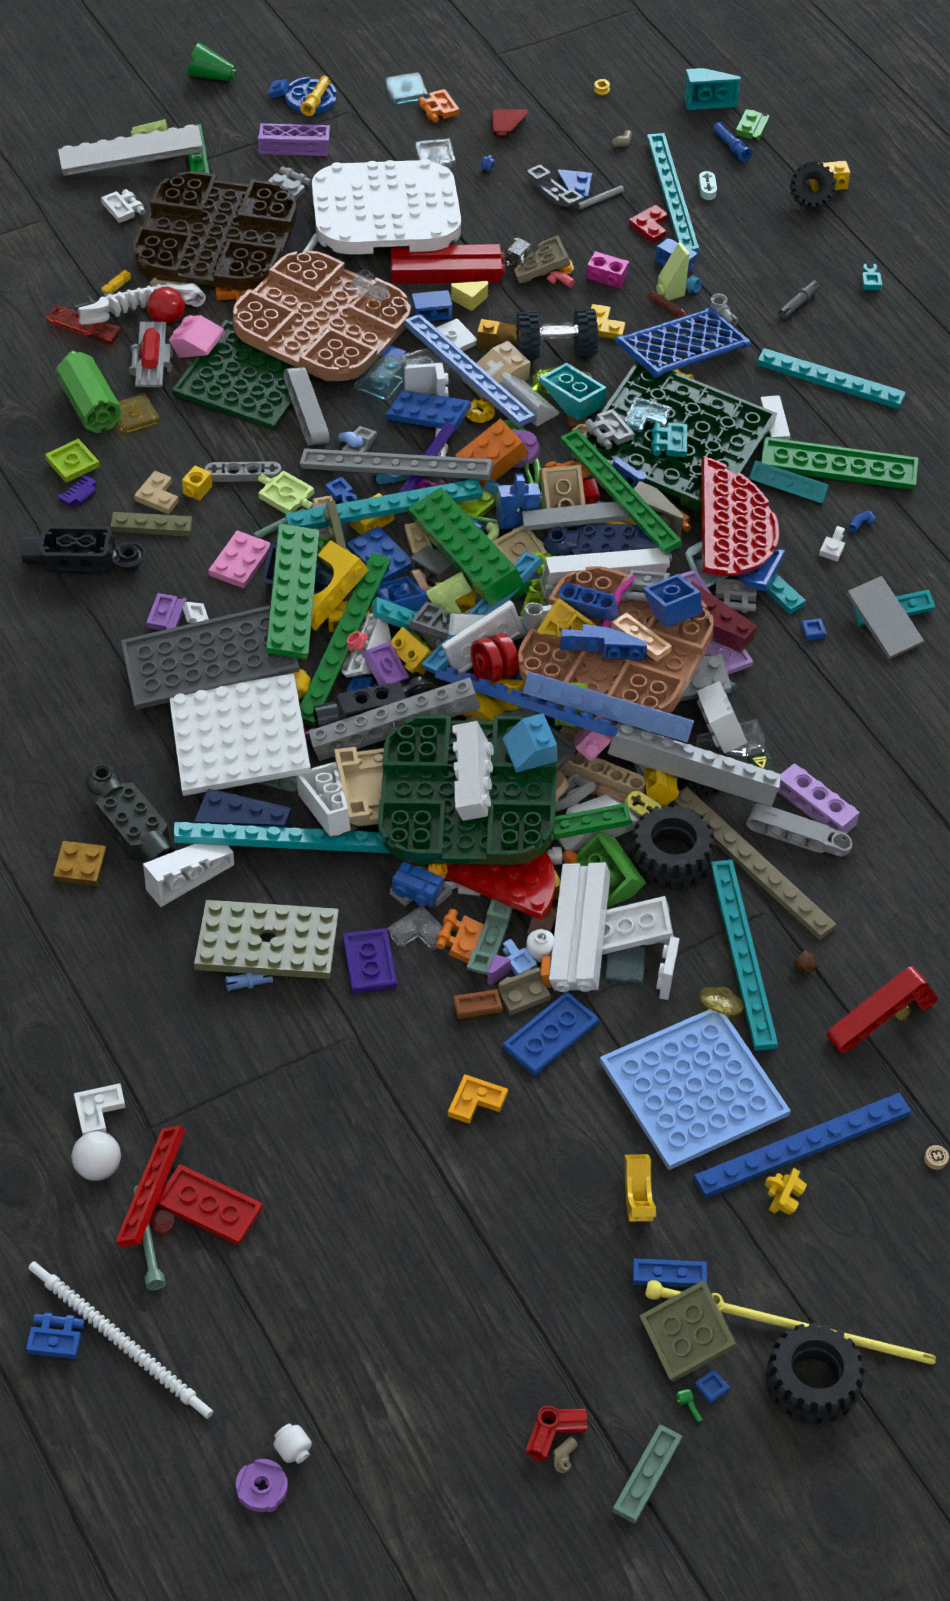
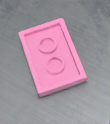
M236 531L209 568V576L245 589L266 559L270 542Z

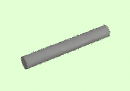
M618 186L576 204L577 209H584L623 193L624 188L623 186Z

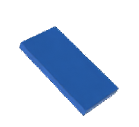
M565 992L502 1044V1048L533 1076H536L599 1024V1018L569 992Z

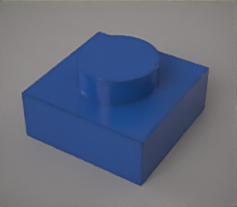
M275 80L271 83L268 91L271 99L286 95L289 87L288 80Z

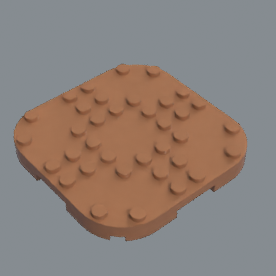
M306 251V253L298 255L297 252H292L281 257L269 269L268 276L254 290L249 289L239 298L233 310V329L244 343L297 368L305 367L307 373L324 381H346L356 379L365 373L406 329L404 323L410 316L411 307L407 302L406 294L388 282L377 277L370 281L344 269V262L321 252Z
M601 566L585 567V571L578 573L574 570L558 582L548 599V605H553L557 598L561 599L559 591L565 584H575L614 595L615 590L626 581L629 574ZM631 590V592L644 593L643 591ZM636 600L620 601L617 618L625 613L631 615L672 646L669 654L657 662L647 654H645L644 660L602 658V652L560 650L561 637L539 634L537 629L530 628L519 649V672L524 682H526L528 672L530 671L563 682L588 683V689L671 713L678 705L712 642L713 616L707 610L708 606L702 601L701 614L666 627L655 618L648 602ZM582 614L592 621L593 625L602 626L604 620Z

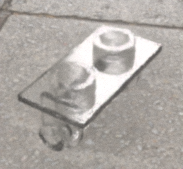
M354 273L350 287L351 291L382 303L384 297L389 296L390 291L386 284L359 273Z

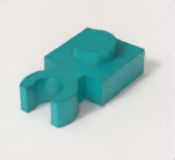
M866 264L863 265L861 276L863 290L882 289L881 274L876 272V264H873L872 269L867 268Z

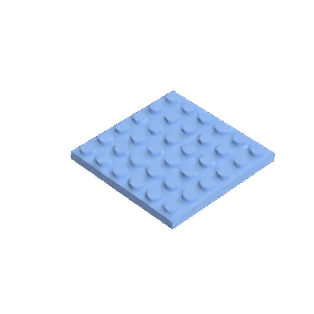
M719 1005L600 1057L602 1067L668 1170L790 1115L791 1110Z

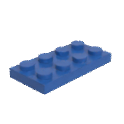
M402 390L387 411L386 416L387 420L440 429L448 422L454 425V431H456L470 410L471 402Z

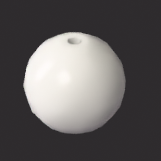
M93 1131L84 1134L75 1142L71 1157L74 1169L83 1178L99 1181L108 1178L117 1170L121 1159V1152L118 1143L110 1134Z

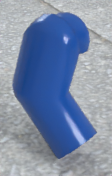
M869 510L855 515L848 526L849 530L856 532L864 521L867 524L873 523L876 519L875 515Z

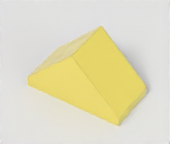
M488 281L451 283V300L471 311L488 298Z

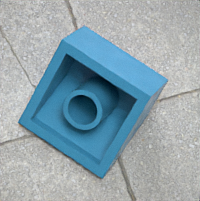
M544 713L523 718L503 737L504 745L516 772L557 762V744Z

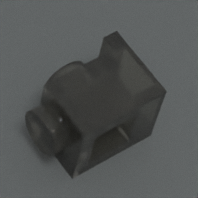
M515 237L514 244L506 250L505 262L507 265L514 268L522 266L525 263L524 259L531 253V243Z

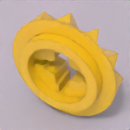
M482 398L478 401L474 399L471 402V408L466 417L477 423L487 422L495 415L494 405L490 404L488 400L483 401Z

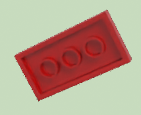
M179 1164L161 1191L156 1207L240 1246L262 1211L263 1203Z

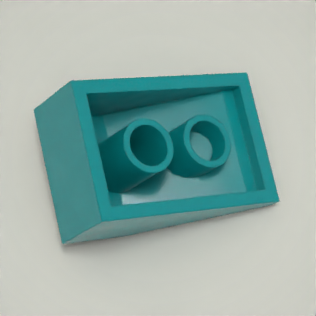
M705 68L686 69L683 98L687 110L737 107L741 82L740 76Z
M568 363L539 377V381L563 411L577 421L606 406L607 387Z

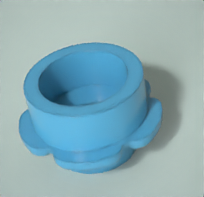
M692 275L686 281V289H688L689 293L699 292L701 279Z

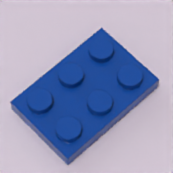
M379 526L346 543V548L350 553L360 558L365 565L372 552L391 558L390 566L382 582L389 581L412 568L411 558Z

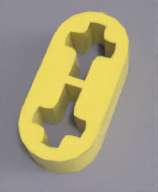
M639 791L631 792L625 798L627 807L639 817L645 813H650L646 807L650 810L653 808L661 809L659 803ZM637 796L638 802L643 806L639 804L633 806V800H631V798Z

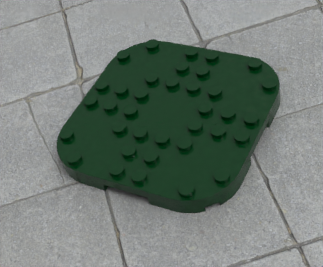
M421 715L403 721L404 725L397 730L394 728L387 736L384 744L382 788L378 812L379 833L385 848L401 860L420 864L515 865L531 861L544 853L550 846L555 833L557 762L516 772L503 742V737L526 717L494 716L493 721H478L488 742L492 743L494 754L491 755L493 771L490 772L492 789L489 790L491 806L488 807V816L464 821L455 808V781L458 780L454 771V763L458 761L456 752L453 751V742H457V737L453 734L452 726L474 721H451V715Z

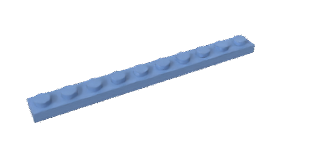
M421 314L405 320L404 326L515 425L521 427L534 421L535 415Z

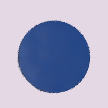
M302 77L291 82L285 95L287 105L294 111L302 113L300 110L301 104L305 102L306 96L312 93L319 80ZM330 83L320 98L321 103L315 108L314 114L325 112L334 106L336 102V89L333 84Z

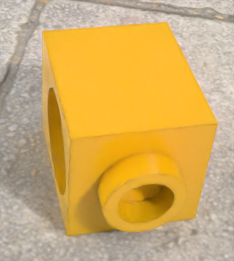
M194 466L182 479L183 494L200 501L212 487V473Z

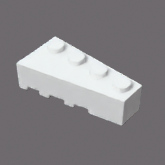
M720 681L697 691L700 698L697 700V703L706 723H708L707 727L711 735H713L712 739L716 747L721 746L723 752L727 753L748 743Z
M478 721L453 725V734L457 737V742H453V751L456 752L458 761L454 763V771L458 780L455 781V808L463 821L488 816V807L491 806L489 790L492 789L490 772L493 771L491 755L494 754L493 745L491 742H488Z
M336 762L312 768L311 773L296 775L298 795L329 836L340 835L350 831L348 806Z
M193 844L144 863L146 890L158 905L162 907L234 865L233 851L228 845Z

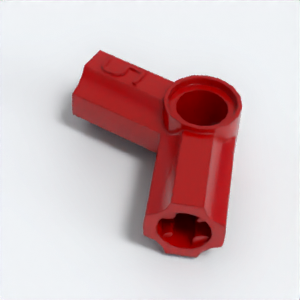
M553 1406L541 1408L538 1412L537 1421L525 1454L529 1455L531 1459L546 1461L557 1433L587 1432L586 1409L557 1410ZM550 1419L554 1423L548 1425L543 1423V1420Z

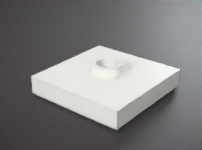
M458 319L436 327L461 351L477 345L475 336Z

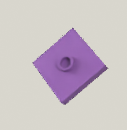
M390 642L362 652L379 686L387 683L403 682L410 678Z

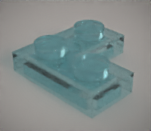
M635 396L624 422L630 429L642 432L647 420L666 425L672 407Z

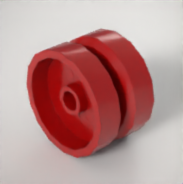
M495 634L489 638L478 639L472 643L471 661L478 678L488 679L492 684L501 679H508L517 675L519 671L518 653L513 641L507 634Z

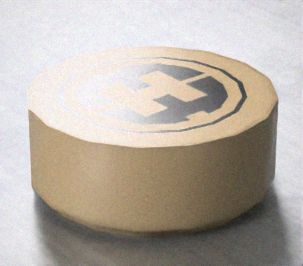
M938 1145L929 1147L924 1156L926 1165L935 1170L944 1168L949 1159L947 1150Z

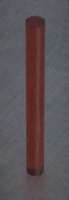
M653 290L649 292L648 297L680 317L690 315V313ZM699 320L694 321L698 324H705L704 322H701Z

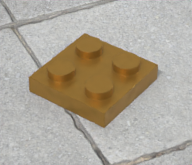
M63 841L53 875L54 881L98 886L106 855V846Z

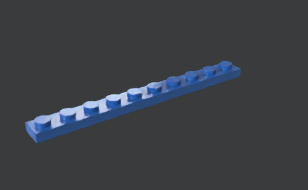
M446 667L445 670L437 669L435 677L444 681L454 683L470 677L474 690L479 693L538 713H544V715L602 735H617L618 727L610 725L611 721L601 718L598 721L594 720L591 714L583 712L577 714L575 713L576 709L565 706L562 709L558 707V703L551 701L541 702V698L531 695L529 697L524 696L523 691L516 689L509 691L506 685L496 683L494 686L491 685V681L488 679L479 678L477 680L474 679L475 675L466 672L459 674L458 669Z
M899 1092L695 1174L694 1181L703 1197L707 1198L908 1117L911 1110Z

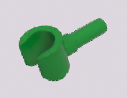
M688 1389L678 1391L676 1398L679 1406L687 1404L697 1423L703 1421L693 1403L692 1392Z

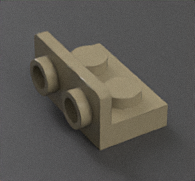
M539 967L525 970L522 974L514 977H507L498 983L500 1000L509 1016L550 1000L551 995L541 979Z

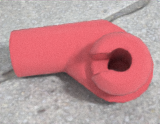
M553 270L547 276V280L551 283H555L558 279L570 288L575 283L573 278L563 272Z

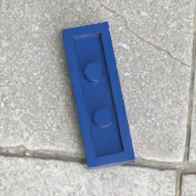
M634 1258L633 1285H647L651 1280H656L662 1286L692 1287L703 1280L707 1283V1262Z

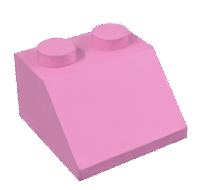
M189 315L174 330V334L169 339V342L179 358L208 355L225 333V330L201 315Z

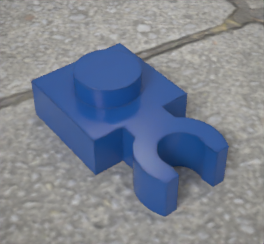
M343 477L325 484V490L330 496L332 495L335 501L342 500V503L357 501L356 495L352 493L351 486Z

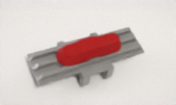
M140 322L139 342L131 346L132 363L129 367V373L136 376L135 387H162L164 367L167 368L168 373L172 371L170 358L173 356L171 344H165L166 322Z

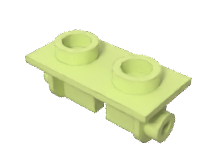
M166 120L132 127L131 136L134 134H149L152 131H167Z

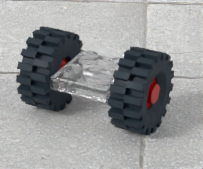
M575 309L573 324L572 322H564L560 326H554V323H545L541 327L537 311L517 312V350L527 359H539L540 339L574 337L577 357L597 355L598 322L595 309Z

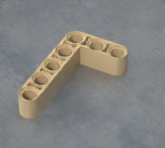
M563 725L559 733L574 744V737L583 728ZM579 751L560 769L565 771L566 776L571 777L573 774H579L581 778L597 782L599 786L602 784L617 790V793L621 791L628 795L634 791H639L643 794L645 792L646 780L640 774L597 757L590 761ZM638 797L631 798V800L638 802Z

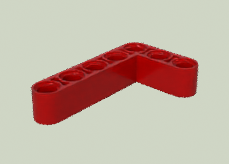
M910 966L832 1026L826 1035L841 1054L848 1052L911 1001L914 1000L922 1010H927L937 1002L938 996L914 966Z

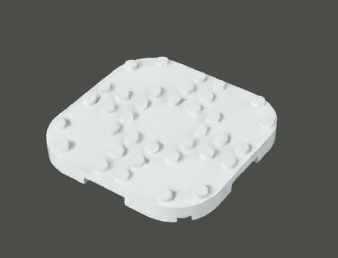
M422 159L421 161L388 160L386 162L370 161L366 163L343 164L336 162L320 170L313 177L312 197L316 236L321 245L324 247L329 245L334 252L343 254H373V247L409 246L410 252L435 251L448 247L452 240L456 242L460 237L461 215L454 176L448 168L438 163L431 162L428 159Z

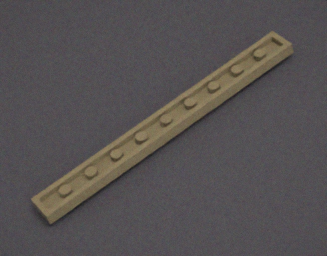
M688 787L680 791L678 797L671 801L673 805L681 806L680 808L682 809L687 807L692 809L694 814H700L703 817V821L706 820L710 824V829L713 830L715 835V844L815 937L821 940L835 930L836 923Z

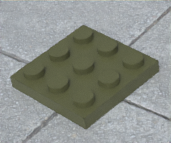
M704 1280L640 1315L672 1382L738 1347Z

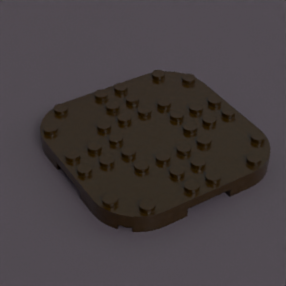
M203 172L178 173L177 177H173L171 180L169 178L163 180L157 186L152 196L148 216L143 227H139L134 239L135 261L137 266L152 278L241 291L255 288L268 276L269 269L283 256L297 217L295 198L288 193L287 188L273 182L251 179L250 184L217 180V174Z

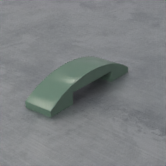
M492 899L487 912V919L476 948L472 951L467 970L488 975L493 957L498 955L512 915V907Z

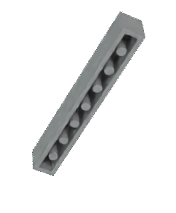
M620 722L617 723V735L613 736L607 754L772 807L779 789L781 774L735 760L731 757H725L712 751L700 749L690 744L672 740L650 731H644Z

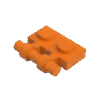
M445 89L429 93L428 99L424 97L418 99L421 109L426 111V116L434 123L438 122L439 115L443 119L459 115L458 106Z
M450 909L443 919L444 925L442 930L438 932L436 947L444 949L445 945L451 947L448 955L468 963L473 949L476 948L484 924L465 915L460 922L456 918L457 910ZM451 929L457 931L455 937L451 936Z

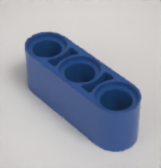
M565 584L560 588L561 600L581 614L606 621L614 620L619 615L615 597L609 593L575 584Z

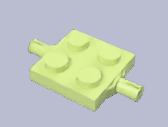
M285 471L271 479L264 474L259 475L258 481L265 484V487L259 492V499L285 514L294 512L301 506L306 509H312L313 503L307 500L314 494V488Z

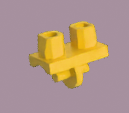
M795 1168L792 1169L790 1175L786 1174L783 1177L777 1173L775 1177H768L766 1179L765 1186L769 1189L768 1195L774 1197L769 1210L774 1214L781 1210L791 1215L799 1204L798 1201L790 1197V1193L799 1197L804 1192L807 1184L798 1178L800 1171Z

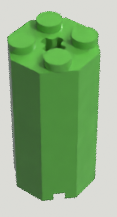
M75 351L68 353L56 367L55 372L58 381L84 427L95 433L102 432L101 429L103 428L107 430L112 429L121 419L120 404L91 356Z

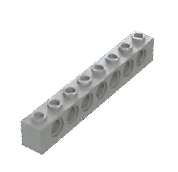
M469 677L310 730L309 734L318 760L322 761L334 757V749L350 747L358 749L385 740L394 728L397 730L404 725L403 721L421 715H451L452 718L479 709L480 705Z

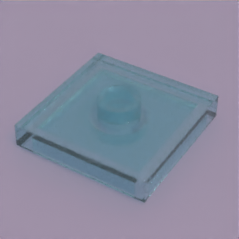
M419 73L385 78V83L395 104L418 100L420 97L428 98V92Z

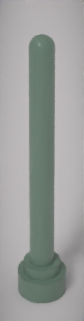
M135 1186L133 1189L134 1195L138 1186ZM148 1223L142 1239L148 1267L145 1283L148 1290H159L166 1285L164 1274L157 1267L150 1224Z

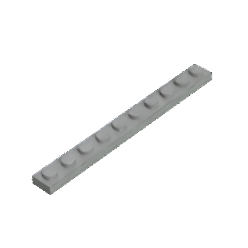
M304 449L300 466L301 469L490 480L493 460Z

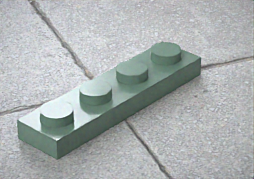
M661 1424L659 1425L614 1505L613 1513L636 1524L678 1448L682 1435Z

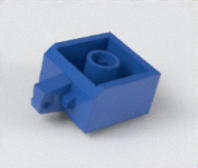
M515 474L514 485L497 487L496 518L500 529L519 528L524 525L522 511L540 510L541 493L538 484H525L523 474Z

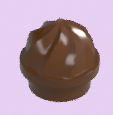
M807 950L793 961L797 966L796 969L803 973L812 972L816 966L813 953L809 954Z

